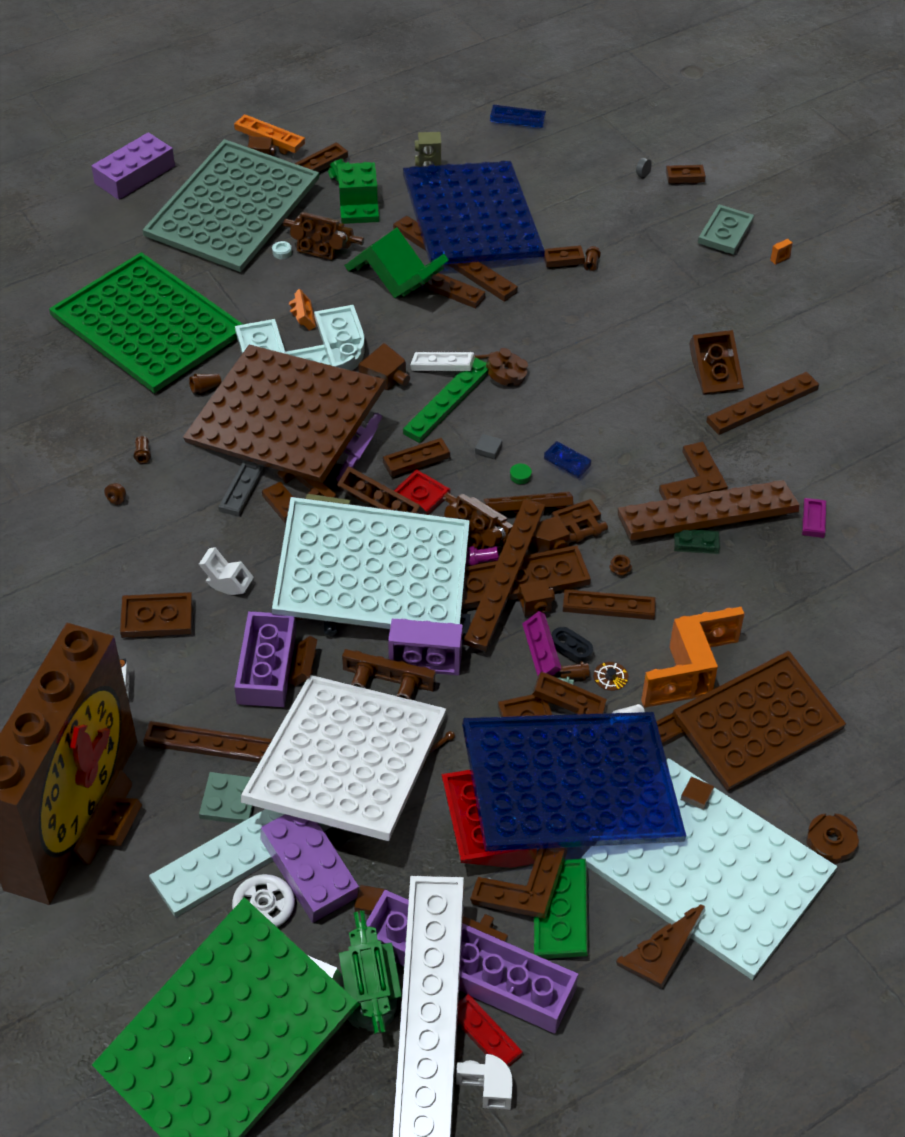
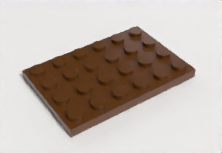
M790 651L674 709L672 713L727 791L844 729L846 725Z

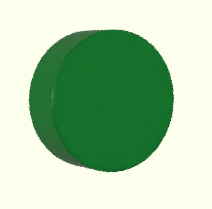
M519 463L511 467L510 479L514 483L526 484L531 480L532 470L528 465Z

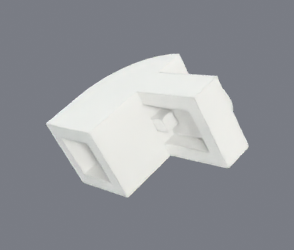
M216 547L209 548L199 563V566L208 575L206 582L215 590L229 595L243 594L254 578L241 561L228 563Z
M486 1054L485 1064H479L472 1060L463 1063L457 1062L456 1085L484 1087L483 1108L511 1109L512 1075L504 1061L494 1055Z

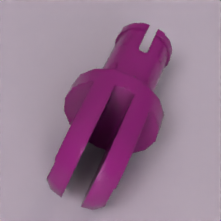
M475 546L467 547L465 567L498 561V547L480 550L475 548Z

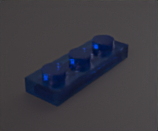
M493 105L490 121L543 128L546 111Z

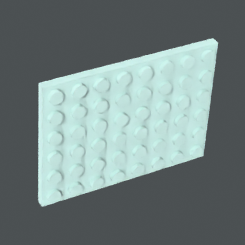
M291 497L272 614L390 629L392 618L460 624L469 520Z
M668 758L581 859H586L589 869L668 923H671V925L683 918L684 913L691 908H696L700 904L704 905L706 911L694 930L691 939L753 980L834 875L837 866L716 788H714L704 810L680 800L691 776L701 781L703 780Z

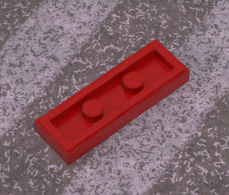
M469 994L458 1002L457 1024L485 1055L490 1054L500 1058L508 1067L523 1056V1051Z

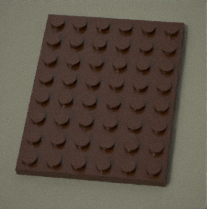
M249 344L183 438L189 444L323 483L386 388L387 383L382 378Z

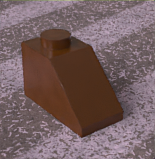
M559 516L540 521L529 550L540 553L569 547L570 533Z

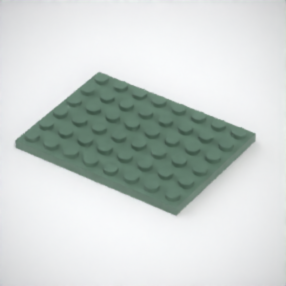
M224 139L142 230L143 236L241 272L319 180V172Z

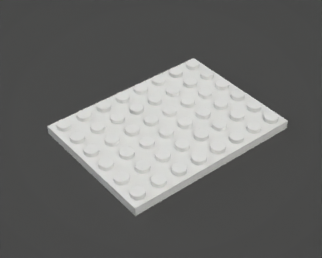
M310 675V678L306 680L242 792L241 803L389 841L443 723L446 708Z

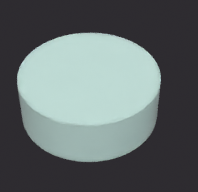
M285 241L275 243L272 246L273 256L278 259L289 258L292 254L291 245Z

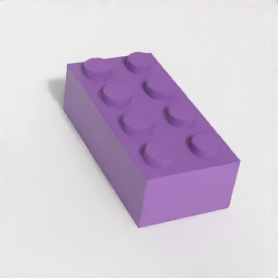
M148 132L93 164L94 183L120 200L175 166L173 148Z
M248 611L234 687L237 704L272 707L285 706L297 632L295 617Z
M284 814L261 827L260 840L312 923L357 898L358 884L319 823Z

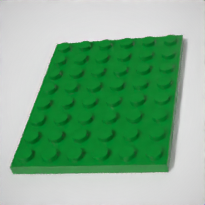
M142 252L49 308L51 316L153 393H156L237 339L235 326L244 325Z
M244 897L95 1060L92 1066L160 1137H244L360 1003Z

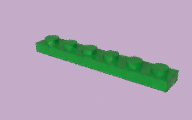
M475 357L471 371H461L403 428V435L421 443L489 375L486 362Z

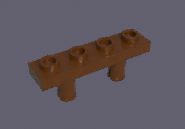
M345 649L342 655L343 670L355 673L351 683L353 686L365 688L369 677L401 684L397 697L409 700L414 688L431 692L435 688L436 670L407 664L403 661L398 662L385 659L382 656L364 654L356 650Z

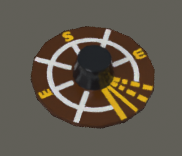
M605 662L596 667L593 678L599 687L615 691L626 685L628 673L618 663Z

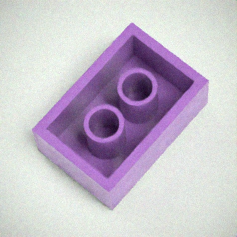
M392 618L388 639L389 659L398 662L403 661L419 667H427L431 670H436V674L459 676L463 625Z

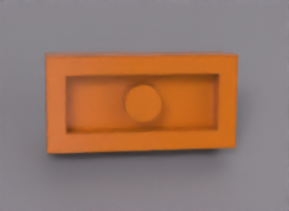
M298 289L294 293L295 299L289 302V305L293 308L290 312L296 317L301 326L304 325L310 331L316 327L311 300L301 289Z

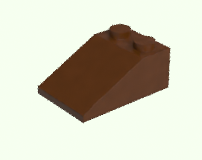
M733 330L693 335L689 346L702 393L710 394L744 389Z

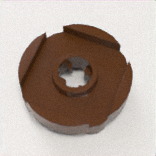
M501 348L500 351H496L489 356L486 368L488 367L489 376L502 385L514 383L513 386L523 382L527 374L528 363L516 354L511 353L509 349Z
M827 813L820 814L809 825L806 839L807 845L812 851L833 864H838L840 861L850 858L855 853L859 843L856 825L849 818L841 814L835 813L834 816H826ZM827 834L831 836L836 834L838 836L837 841L830 840Z

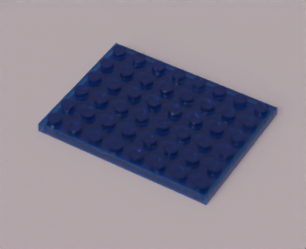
M511 161L403 168V177L429 262L443 254L449 259L444 264L544 257L545 249Z
M654 712L463 718L462 727L485 851L685 841L686 832Z

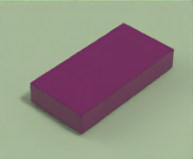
M804 498L802 535L824 538L826 500Z

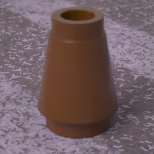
M194 374V376L189 378L191 391L198 394L220 386L222 383L219 374Z

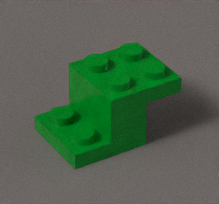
M375 162L338 164L341 223L379 222Z

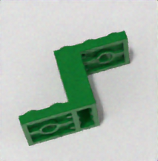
M396 227L344 266L348 271L353 268L359 270L369 263L392 296L396 298L400 294L404 297L428 282L433 275L444 269L443 264L449 259L443 254L429 264L424 265Z

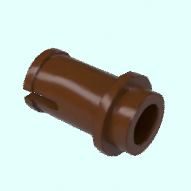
M591 246L585 253L586 261L584 268L588 270L589 265H591L590 271H594L601 252L598 247Z
M144 436L136 438V450L133 455L134 459L142 464L148 462L151 457L148 449L149 440Z
M581 661L580 664L561 665L560 672H570L561 674V678L567 679V677H570V679L582 678V680H585V678L590 677L588 663L584 664Z

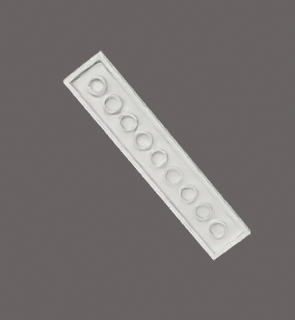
M410 876L393 1137H451L464 877Z

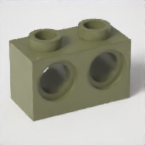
M418 132V140H415V152H418V155H415V167L419 166V174L441 173L440 132Z

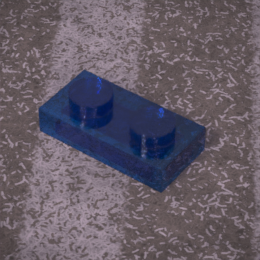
M558 441L544 453L545 460L578 478L591 466L592 462L590 458Z

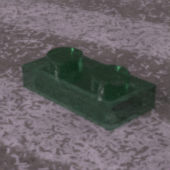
M683 530L674 533V551L719 554V531Z

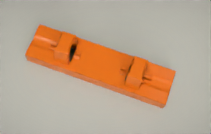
M245 114L234 123L235 130L248 134L249 140L250 136L272 138L273 145L278 146L279 152L286 154L288 151L296 153L305 144V137Z

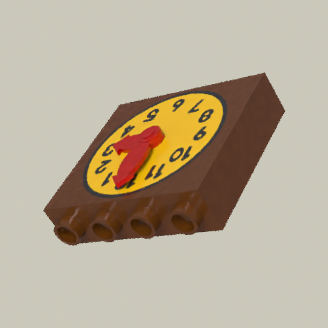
M66 623L0 733V884L3 891L47 905L51 904L77 856L73 852L76 843L117 769L123 770L138 743L113 635Z

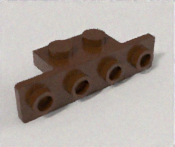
M117 769L73 849V852L85 865L91 864L100 845L121 846L142 806L138 799L126 798L133 783L123 770Z

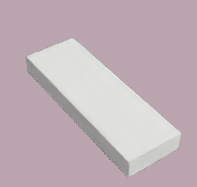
M415 352L410 366L412 371H471L475 356L472 352Z

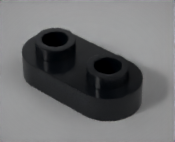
M558 627L553 630L551 636L556 650L578 663L581 661L585 663L591 660L593 645L590 641L567 627Z

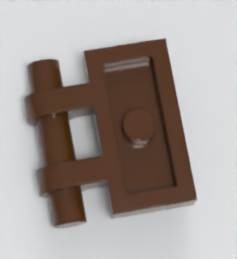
M591 499L552 512V517L559 516L567 530L571 532L569 543L574 541L578 543L588 536L592 535L595 537L600 535L602 531L608 530L606 522L598 524L597 521L601 520V513ZM588 525V528L580 530L579 528L581 526Z

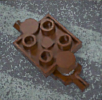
M305 212L296 217L295 221L285 218L283 222L284 227L291 228V237L298 240L296 251L331 260L335 258L336 249H348L352 243L363 246L365 240L364 237L354 236L353 229L344 227L345 224L339 223L338 220Z
M449 492L444 495L445 498L443 500L450 504L446 507L444 516L447 518L469 520L467 547L475 546L478 550L488 549V546L496 545L504 547L513 526L507 522L505 516L474 497L469 498L465 494H461L456 498Z

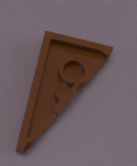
M700 904L696 908H691L684 913L683 918L672 925L669 923L654 933L650 939L642 941L637 945V949L625 957L620 956L616 961L617 966L663 988L706 911L705 906Z

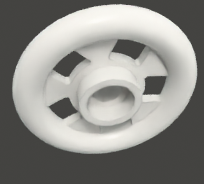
M262 874L250 877L239 885L233 896L232 909L235 908L244 896L251 897L250 903L276 927H279L292 914L295 899L293 891L287 882L274 875ZM259 885H267V890L262 889L256 892L255 887ZM281 891L284 898L276 901L273 893ZM261 902H267V903H268V904L263 905V906H262V905H259ZM275 908L279 909L281 912L277 916L272 918L269 915Z

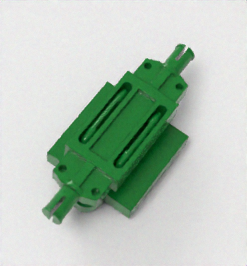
M360 911L361 922L358 912H354L356 929L349 932L351 946L348 947L349 951L339 952L345 991L360 1003L359 1006L362 1007L363 1017L372 1018L374 1034H379L378 1022L381 1033H384L386 1030L383 1015L390 1012L389 1000L402 998L392 942L381 944V940L378 941L376 928L367 927L365 911Z

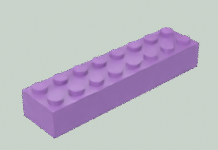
M384 890L366 922L367 927L376 928L378 941L381 940V944L392 942L395 962L404 966L409 900ZM462 923L459 991L555 1034L577 989L579 974Z

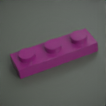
M538 611L522 623L537 676L541 671L553 676L561 670V665L546 616Z

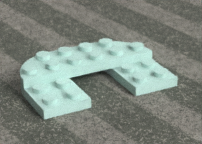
M354 305L315 311L314 317L324 345L287 352L284 350L275 319L235 326L242 353L250 344L351 371L363 359L365 351L364 333Z

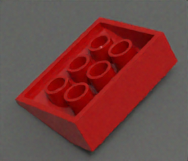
M515 763L442 774L461 863L508 868L534 864L537 856V845Z

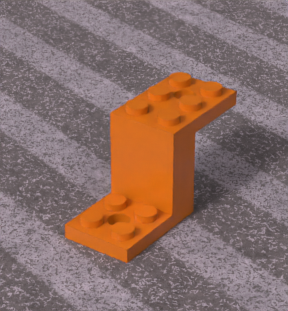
M742 607L726 608L720 611L704 612L698 615L682 616L674 619L669 648L676 666L646 672L641 699L644 708L697 698L713 690L718 666L711 647L739 642L745 614Z

